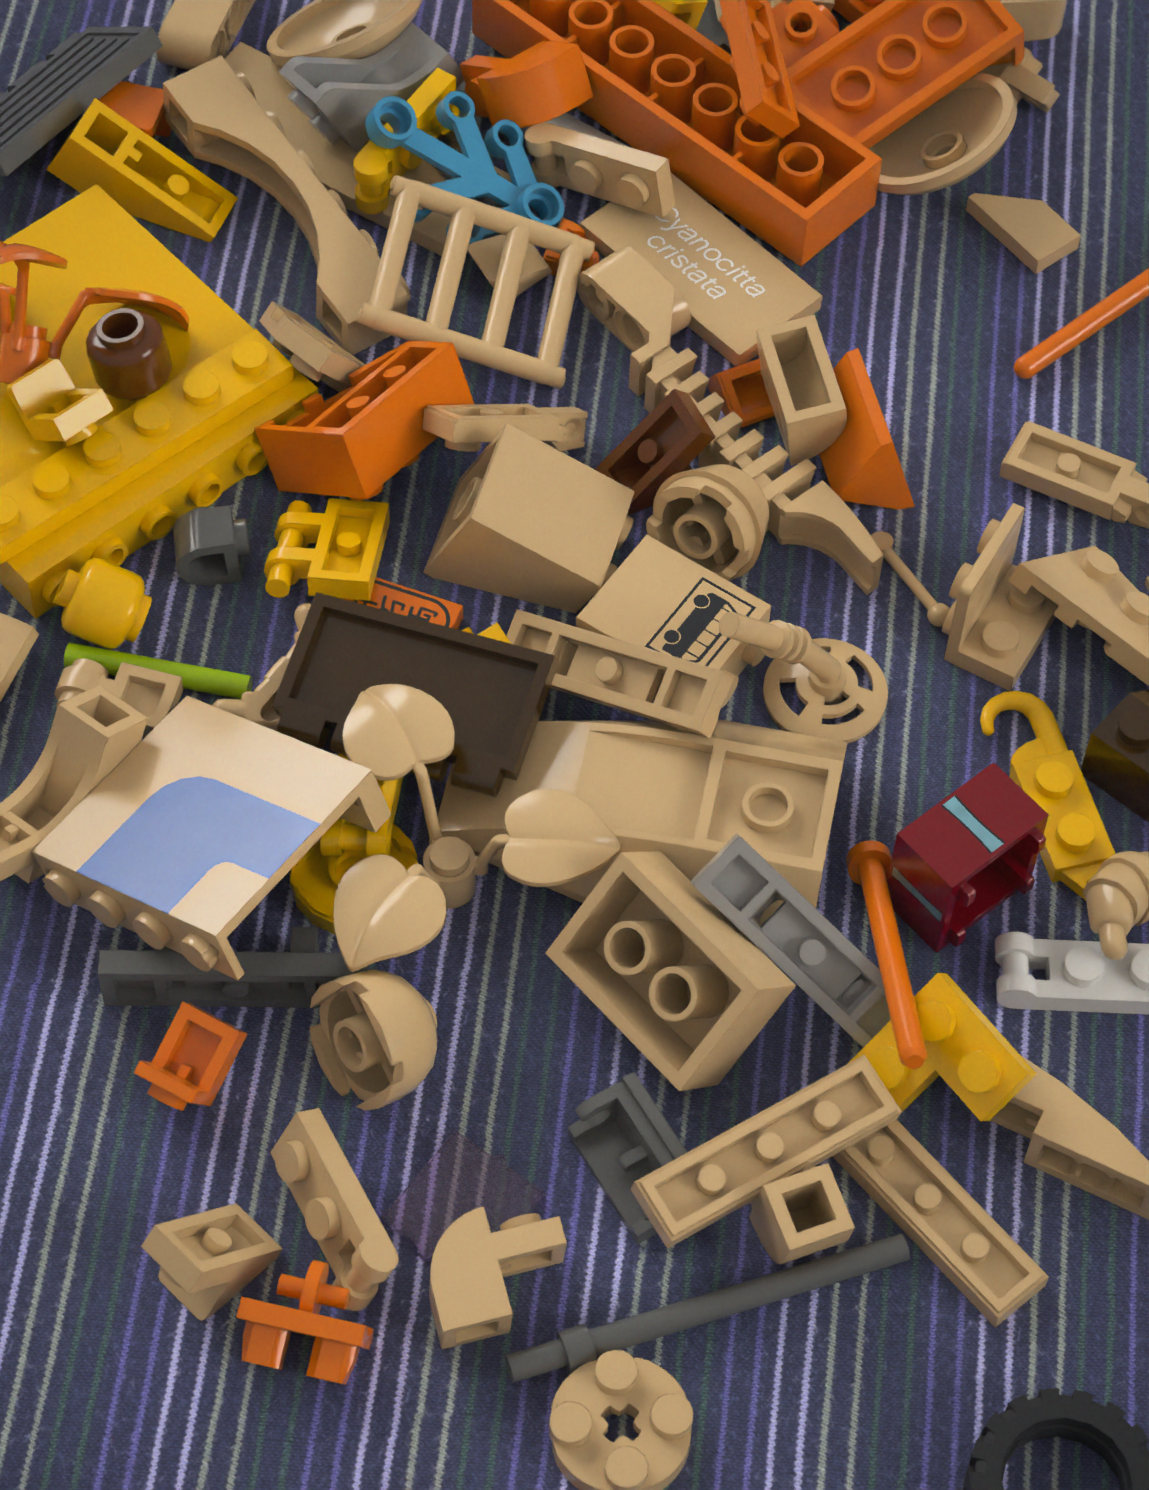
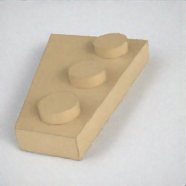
M1096 546L1018 564L1008 580L1009 583L1024 594L1028 593L1032 587L1036 588L1059 605L1053 614L1071 629L1079 624L1086 629L1094 631L1106 640L1104 644L1105 654L1149 686V596L1140 592L1119 571L1117 562L1109 554L1099 550Z

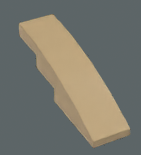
M1022 1056L1037 1075L990 1121L1031 1139L1024 1163L1149 1220V1161L1113 1124L1065 1084Z

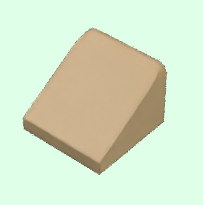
M503 234L475 241L469 244L467 249L493 288L506 235ZM528 243L516 297L552 272L536 247Z

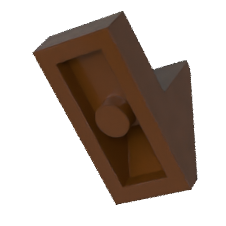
M673 389L594 470L635 491L627 515H631L653 506L655 495L666 479L676 473L692 470L693 468L690 463L716 436L690 395Z

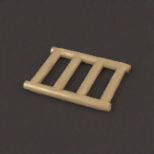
M398 175L394 176L390 185V195L396 197L389 228L369 304L363 303L356 316L357 323L407 341L453 342L459 358L535 383L545 384L558 389L562 388L565 383L566 369L559 367L578 286V275L581 272L583 260L588 262L594 252V241L416 180H410ZM418 206L451 217L426 321L392 311ZM473 225L506 235L482 340L448 329ZM528 243L561 254L537 358L504 347Z

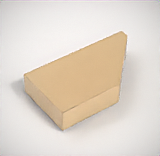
M974 193L968 197L966 211L1035 274L1078 249L1081 235L1042 200Z

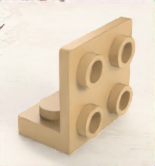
M1015 503L1011 505L1001 522L992 519L988 523L977 547V553L980 556L975 564L971 565L965 562L959 569L949 592V596L956 600L951 606L942 626V632L949 635L944 657L945 661L1008 691L1013 689L1056 618L1053 614L1059 606L1034 587L1024 594L1008 582L1017 567L1012 563L1025 511L1024 507Z

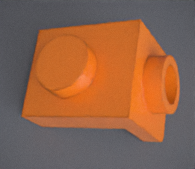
M182 1001L152 1062L140 1060L134 1073L151 1082L152 1084L147 1093L168 1106L184 1111L188 1102L211 1106L248 1033L191 1003Z

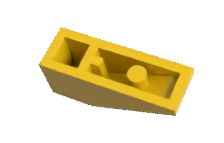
M96 98L82 115L46 169L80 193L97 184L130 215L209 243L216 236L238 199L234 194Z

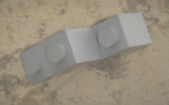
M411 23L388 46L372 56L363 59L296 56L290 59L278 71L294 89L287 98L310 119L308 122L332 145L341 138L355 152H358L370 139L365 126L366 116L382 98L396 96L407 101L436 68L456 77V89L464 82L461 69L451 55L414 23Z

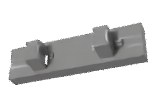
M738 833L690 881L699 892L862 1047L891 1020L880 969ZM777 900H783L784 902L760 925V918L767 907Z

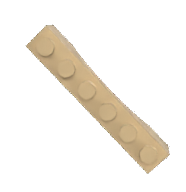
M221 55L164 82L165 120L193 157L221 165L250 179L274 196L294 217L309 242L317 266L316 317L333 340L354 355L391 336L359 324L356 321L357 313L363 303L369 304L381 259L374 240L366 230H358L348 218L345 205L338 193L333 189L327 191L316 177L315 168L308 155L303 150L296 151L287 140L284 128L276 114L272 111L266 112L258 103L247 77L241 72L236 74ZM401 275L392 311L407 315V305L411 296L408 285Z

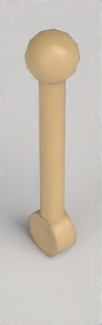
M884 531L873 533L871 537L883 553V557L928 610L927 617L929 622L937 627L943 626L950 608L944 603H937L893 550V538L889 533Z

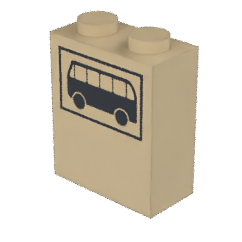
M646 535L577 615L576 627L724 671L734 680L727 698L721 706L723 708L737 687L739 674L748 664L753 667L758 665L765 654L760 647L723 636L719 631V621L725 613L732 611L769 623L771 605L651 536ZM660 682V684H659V686H658V688H657V691H656V694H655L654 699L656 698V695H657V692H658L659 687H660V685H661V682Z

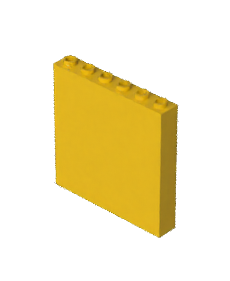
M97 184L3 241L7 245L17 243L34 246L56 254L68 261L66 269L30 262L26 324L48 329L46 341L52 342L79 293L85 290L86 287L126 288L151 292L177 303L188 314L190 322L188 331H186L171 317L145 307L117 302L86 306L64 342L60 361L76 389L100 388L96 383L89 362L86 339L90 329L103 315L112 310L120 308L139 310L152 315L162 326L172 362L170 376L162 386L254 330ZM14 261L0 264V282L16 288L18 268ZM9 295L11 322H14L16 296ZM293 367L294 380L1 564L0 583L35 619L52 607H58L59 605L54 604L53 601L67 569L79 572L84 563L95 557L120 566L126 557L151 540H158L167 535L179 517L195 508L210 506L220 497L222 492L246 476L259 473L268 462L254 428L268 420L274 421L276 425H284L305 413L302 401L316 393L319 394L318 388L299 370ZM1 382L0 487L67 446L64 441H34L7 393V386L9 384ZM105 394L113 411L97 420V426L143 398L125 400Z

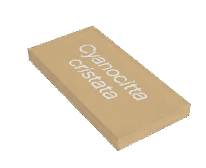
M672 173L671 178L676 205L663 218L609 202L580 222V226L585 230V236L589 240L594 241L595 249L605 258L620 248L629 246L640 253L681 292L688 304L691 313V321L688 327L735 367L747 363L759 354L756 329L810 316L821 309L822 295Z

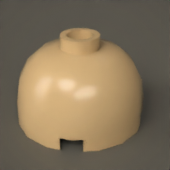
M375 969L363 971L324 983L312 996L310 1008L320 1005V1023L310 1027L311 1042L319 1065L332 1087L341 1096L349 1094L351 1088L358 1098L364 1101L356 1107L367 1111L379 1109L400 1100L414 1091L433 1067L438 1040L436 1014L429 1001L403 977L391 972Z

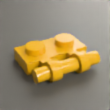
M329 498L325 513H313L311 507L306 502L300 500L291 502L287 512L278 518L274 533L278 544L276 548L268 553L264 566V573L267 578L265 589L268 594L273 597L283 598L289 594L291 585L295 584L300 578L307 579L308 596H315L316 592L344 600L370 601L390 524L389 503ZM309 543H316L315 549L306 547Z

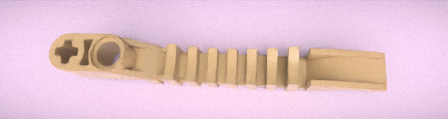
M629 246L620 248L578 275L577 291L585 307L633 352L630 354L629 388L637 396L645 392L644 408L650 413L673 389L683 391L690 395L716 436L699 454L698 466L701 468L724 464L736 467L747 473L760 486L768 503L769 521L766 531L770 530L781 545H802L819 550L834 559L866 595L877 589L884 555L857 516L823 480L810 488L817 467L806 458L782 474L789 455L784 448L777 445L758 458L764 437L756 429H753L737 440L743 420L734 411L719 420L725 400L716 392L704 399L705 390L710 379L701 371L692 375L698 356L689 348L677 354L670 347L671 336L688 326L691 321L690 309L681 292L640 253Z

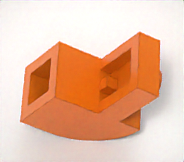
M543 40L511 59L475 55L459 64L466 84L465 93L472 99L475 105V116L488 117L492 127L498 121L505 119L515 122L520 128L533 126L563 115L594 97L579 44Z

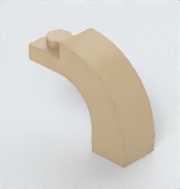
M100 685L58 704L49 737L40 758L21 785L0 803V881L15 874L29 884L44 874L32 850L141 742L148 717Z

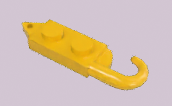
M1022 691L1002 692L992 697L982 708L980 716L982 733L986 736H991L994 733L995 717L1000 712L1006 710L1021 712L1028 718L1036 739L1025 743L1015 751L1010 761L1009 777L1049 814L1044 831L1046 843L1044 849L1039 853L1051 882L1062 881L1086 901L1082 892L1089 880L1097 873L1101 864L1115 854L1113 846L1073 750H1068L1051 709L1043 700L1031 693Z

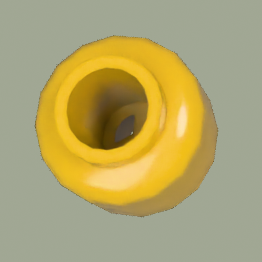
M95 557L84 563L79 572L71 569L66 570L53 603L64 607L61 615V624L67 633L111 650L120 646L124 640L131 643L136 640L148 615L152 597L144 594L145 585L140 575Z

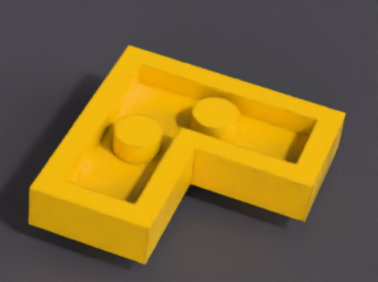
M937 973L914 996L927 1051V1059L920 1068L910 1069L900 1062L891 1020L848 1062L850 1063L865 1055L902 1112L940 1075L980 1121H990L1037 1075L947 973Z

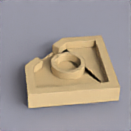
M273 301L259 320L274 337L272 344L291 357L289 361L293 364V367L314 381L322 380L338 392L351 386L348 378L349 374L366 365L300 315Z

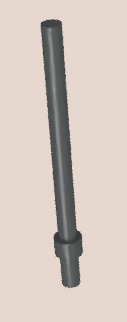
M898 1234L589 1330L585 1324H580L556 1332V1340L505 1355L507 1371L512 1383L565 1367L568 1373H572L585 1363L597 1360V1357L608 1351L625 1349L909 1261V1248L904 1236Z

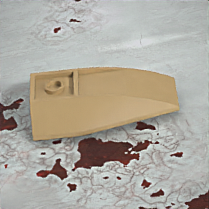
M653 720L538 721L517 781L504 778L496 797L452 786L451 776L455 766L452 763L438 813V821L443 837L453 836L465 841L473 849L475 856H479L492 837L497 834H507L504 816L512 802L531 791L559 789L574 794L594 810L619 840V854L621 852L661 851L690 881L738 833L816 908L847 742L727 720L717 721L711 738ZM504 848L498 850L489 862L490 864L503 869L502 854ZM619 854L607 865L590 875L569 883L546 888L583 903ZM777 900L767 907L760 918V925L784 902L783 900Z

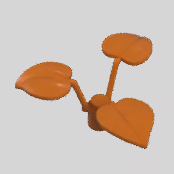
M0 241V264L14 261L18 268L16 288L0 282L1 383H12L49 358L60 360L64 342L84 308L91 304L117 302L145 307L171 317L188 331L190 320L187 312L168 298L135 289L86 287L85 290L79 293L52 342L46 341L48 329L26 324L30 262L66 269L68 261L56 254L34 246L17 243L7 245ZM9 295L16 296L14 322H11Z

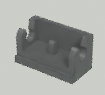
M635 1072L624 1076L621 1082L595 1094L575 1108L580 1120L568 1127V1137L635 1242L639 1244L658 1233L630 1190L633 1183L684 1155L687 1151Z

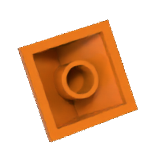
M859 348L851 350L833 368L846 406V425L839 438L819 454L830 487L846 502L897 510L915 507Z

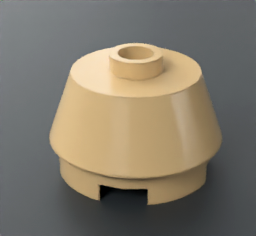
M716 464L687 470L672 475L659 487L654 498L653 514L646 522L647 534L730 581L746 574L756 563L769 521V507L766 497L756 481L736 467Z

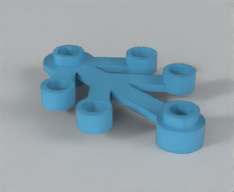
M452 91L436 107V117L439 123L446 129L454 131L463 154L418 129L414 109L407 101L400 97H384L368 112L365 126L368 137L375 145L388 149L401 146L454 177V179L431 184V186L470 199L487 196L504 206L500 208L502 210L556 228L561 218L564 217V202L559 192L546 183H537L522 145L524 136L521 128L511 120H500L486 133L484 143L474 118L475 105L466 93ZM449 104H453L460 109L462 118L455 116L451 112ZM381 121L387 122L392 127L393 133L386 130ZM498 133L508 137L510 146H506L500 141ZM489 153L498 159H504L512 183L496 174ZM529 206L537 210L540 219L534 216ZM423 208V210L417 209L414 223L424 220L432 210ZM449 224L447 225V228H446V237H447V233H448ZM473 225L472 238H470L469 244L499 233Z

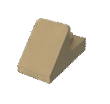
M237 1203L154 1225L141 1246L160 1265L158 1274L160 1282L201 1321L211 1317L275 1261L283 1249Z

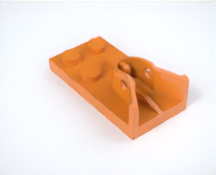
M885 0L786 70L793 98L869 149L987 66L1012 62L1016 67L1024 58V30L999 0Z

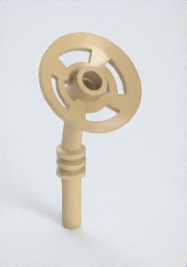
M732 611L725 613L721 617L719 631L723 636L760 647L766 656L773 658L764 678L763 700L768 714L781 730L847 742L849 744L869 734L881 721L888 699L887 682L879 665L862 649L836 639H811L810 633L805 628L781 620H773L770 623H766ZM852 659L858 662L867 672L871 680L872 691L858 686L857 675L852 667L847 664ZM795 682L796 693L799 699L806 705L799 716L785 703L781 695L780 683ZM856 707L862 712L854 719L844 723L822 724V718L833 719L842 717L853 711Z

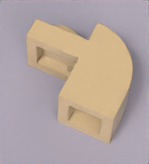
M829 1163L817 1167L814 1166L806 1171L762 1186L758 1198L750 1202L752 1211L749 1218L755 1232L771 1259L780 1265L844 1243L849 1240L855 1229Z
M483 1206L459 1217L446 1229L433 1253L429 1286L431 1310L442 1350L510 1333L513 1313L503 1277L563 1263L567 1241L560 1216L541 1220L539 1214L520 1215L503 1222L500 1225L501 1231L491 1233Z

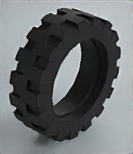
M1059 1388L1039 1390L1037 1397L1029 1400L1024 1394L1010 1401L1004 1412L1001 1414L996 1412L985 1424L982 1434L977 1439L972 1450L964 1477L963 1490H1004L1002 1482L1005 1466L1014 1452L1032 1440L1053 1437L1082 1443L1103 1457L1118 1478L1121 1490H1149V1451L1146 1447L1149 1438L1138 1424L1131 1427L1123 1419L1125 1412L1115 1404L1108 1401L1106 1406L1092 1401L1094 1394L1074 1390L1072 1396L1060 1395Z

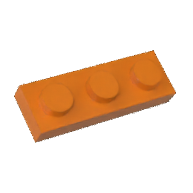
M719 0L722 10L720 21L727 33L732 53L730 64L737 75L741 92L739 100L741 110L752 124L756 126L763 125L781 138H785L797 129L800 123L771 4L768 0Z

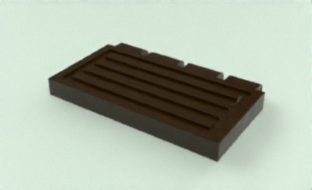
M316 592L272 704L276 714L281 716L277 732L322 749L330 730H333L334 734L330 746L331 752L346 756L343 744L344 723L360 692L367 690L369 687L383 684H402L414 687L431 695L443 705L452 719L455 731L454 749L451 754L441 761L424 764L429 779L442 782L449 764L453 763L455 766L451 776L452 786L496 797L504 778L517 781L558 663L555 655ZM413 769L409 772V774L415 775Z

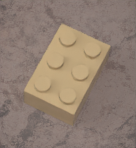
M661 851L621 852L545 953L678 1091L718 1085L796 987L744 933L692 885L690 880Z

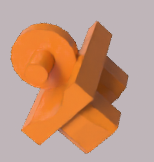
M318 1260L311 1262L305 1279L283 1273L279 1278L277 1295L299 1299L298 1310L241 1297L236 1318L246 1321L243 1333L242 1361L282 1370L291 1332L315 1337L306 1376L343 1385L347 1384L356 1364L359 1349L370 1350L374 1329L366 1325L319 1315L322 1305L346 1310L350 1289L327 1284L329 1265L327 1262Z

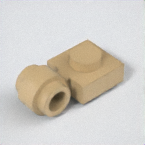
M76 659L71 666L64 668L54 695L58 700L57 707L59 703L100 685L148 717L142 736L146 737L178 705L183 692V682L180 676L121 662L115 680L108 679L109 672L101 664L89 659Z

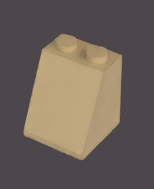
M506 423L459 478L423 573L435 579L577 613L593 595L595 596L617 570V566L611 563L614 550H618L622 546L633 525V518L628 516L627 513L635 491Z

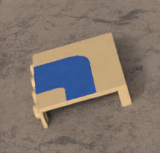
M186 696L32 850V853L45 875L42 879L45 883L44 888L60 904L67 907L76 904L91 911L99 921L108 927L116 928L118 925L137 933L144 942L155 949L161 950L165 946L182 954L191 964L202 971L207 972L212 968L239 980L245 973L227 939L233 930L338 818L376 833L392 814L372 769Z

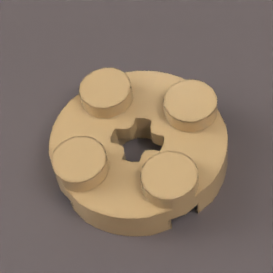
M612 1350L605 1352L598 1360L587 1362L573 1371L564 1380L555 1394L551 1408L549 1436L552 1442V1451L556 1465L565 1478L579 1490H663L678 1476L686 1463L690 1449L693 1410L679 1383L660 1366L642 1358H635L625 1351ZM624 1413L632 1416L635 1419L633 1428L639 1434L633 1441L623 1435L617 1438L615 1442L605 1437L608 1430L606 1417L612 1414L620 1416Z

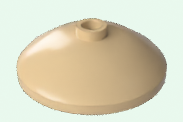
M314 0L292 14L274 30L268 39L267 50L273 62L282 67L296 56L363 59L376 54L393 42L414 19L419 11L422 0Z
M979 72L869 148V150L882 158L878 191L896 195L930 193L966 179L987 164L1002 148L1015 124L1017 105L1009 86L1002 79L994 75Z

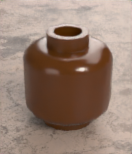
M129 308L112 310L103 315L88 333L86 339L87 355L96 383L103 389L105 394L117 399L135 400L156 392L168 380L172 370L171 357L162 326L152 315Z

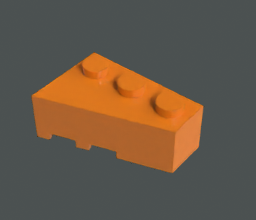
M408 340L349 374L348 378L351 386L326 401L318 393L302 401L305 413L284 425H276L274 421L268 420L254 428L278 490L350 497L354 501L366 500L379 494L387 480L401 468L416 462L420 458V452L439 437L423 429L424 408H427V405L475 404L453 342Z

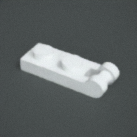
M1024 932L1003 933L995 939V959L999 965H1002L1003 974L996 980L997 1002L1001 1006L1013 1009L1149 1015V944L1127 943L1128 950L1126 955L1120 960H1110L1103 954L1100 942L1034 939L1031 935ZM1029 969H1045L1046 980L1035 979L1032 975H1029Z

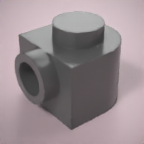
M228 505L212 508H195L176 520L173 526L176 570L184 581L201 586L242 581L240 556L251 555L246 519L233 520L231 506Z

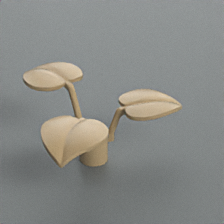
M383 684L369 687L367 690L360 692L344 723L343 744L348 760L372 769L376 780H396L405 776L413 769L429 833V846L423 855V866L421 864H414L406 870L397 859L389 855L378 854L360 860L343 875L335 893L333 913L335 935L343 960L351 972H355L378 961L407 955L430 943L444 926L446 909L461 907L471 900L476 889V875H486L488 873L489 862L498 850L504 848L502 867L509 878L532 887H550L580 879L607 865L620 852L619 840L585 801L572 793L559 789L531 791L512 802L504 816L507 834H497L492 837L479 856H475L473 849L465 841L453 836L443 837L429 775L424 764L441 761L447 758L453 751L455 731L452 719L440 702L431 695L414 687L402 684Z

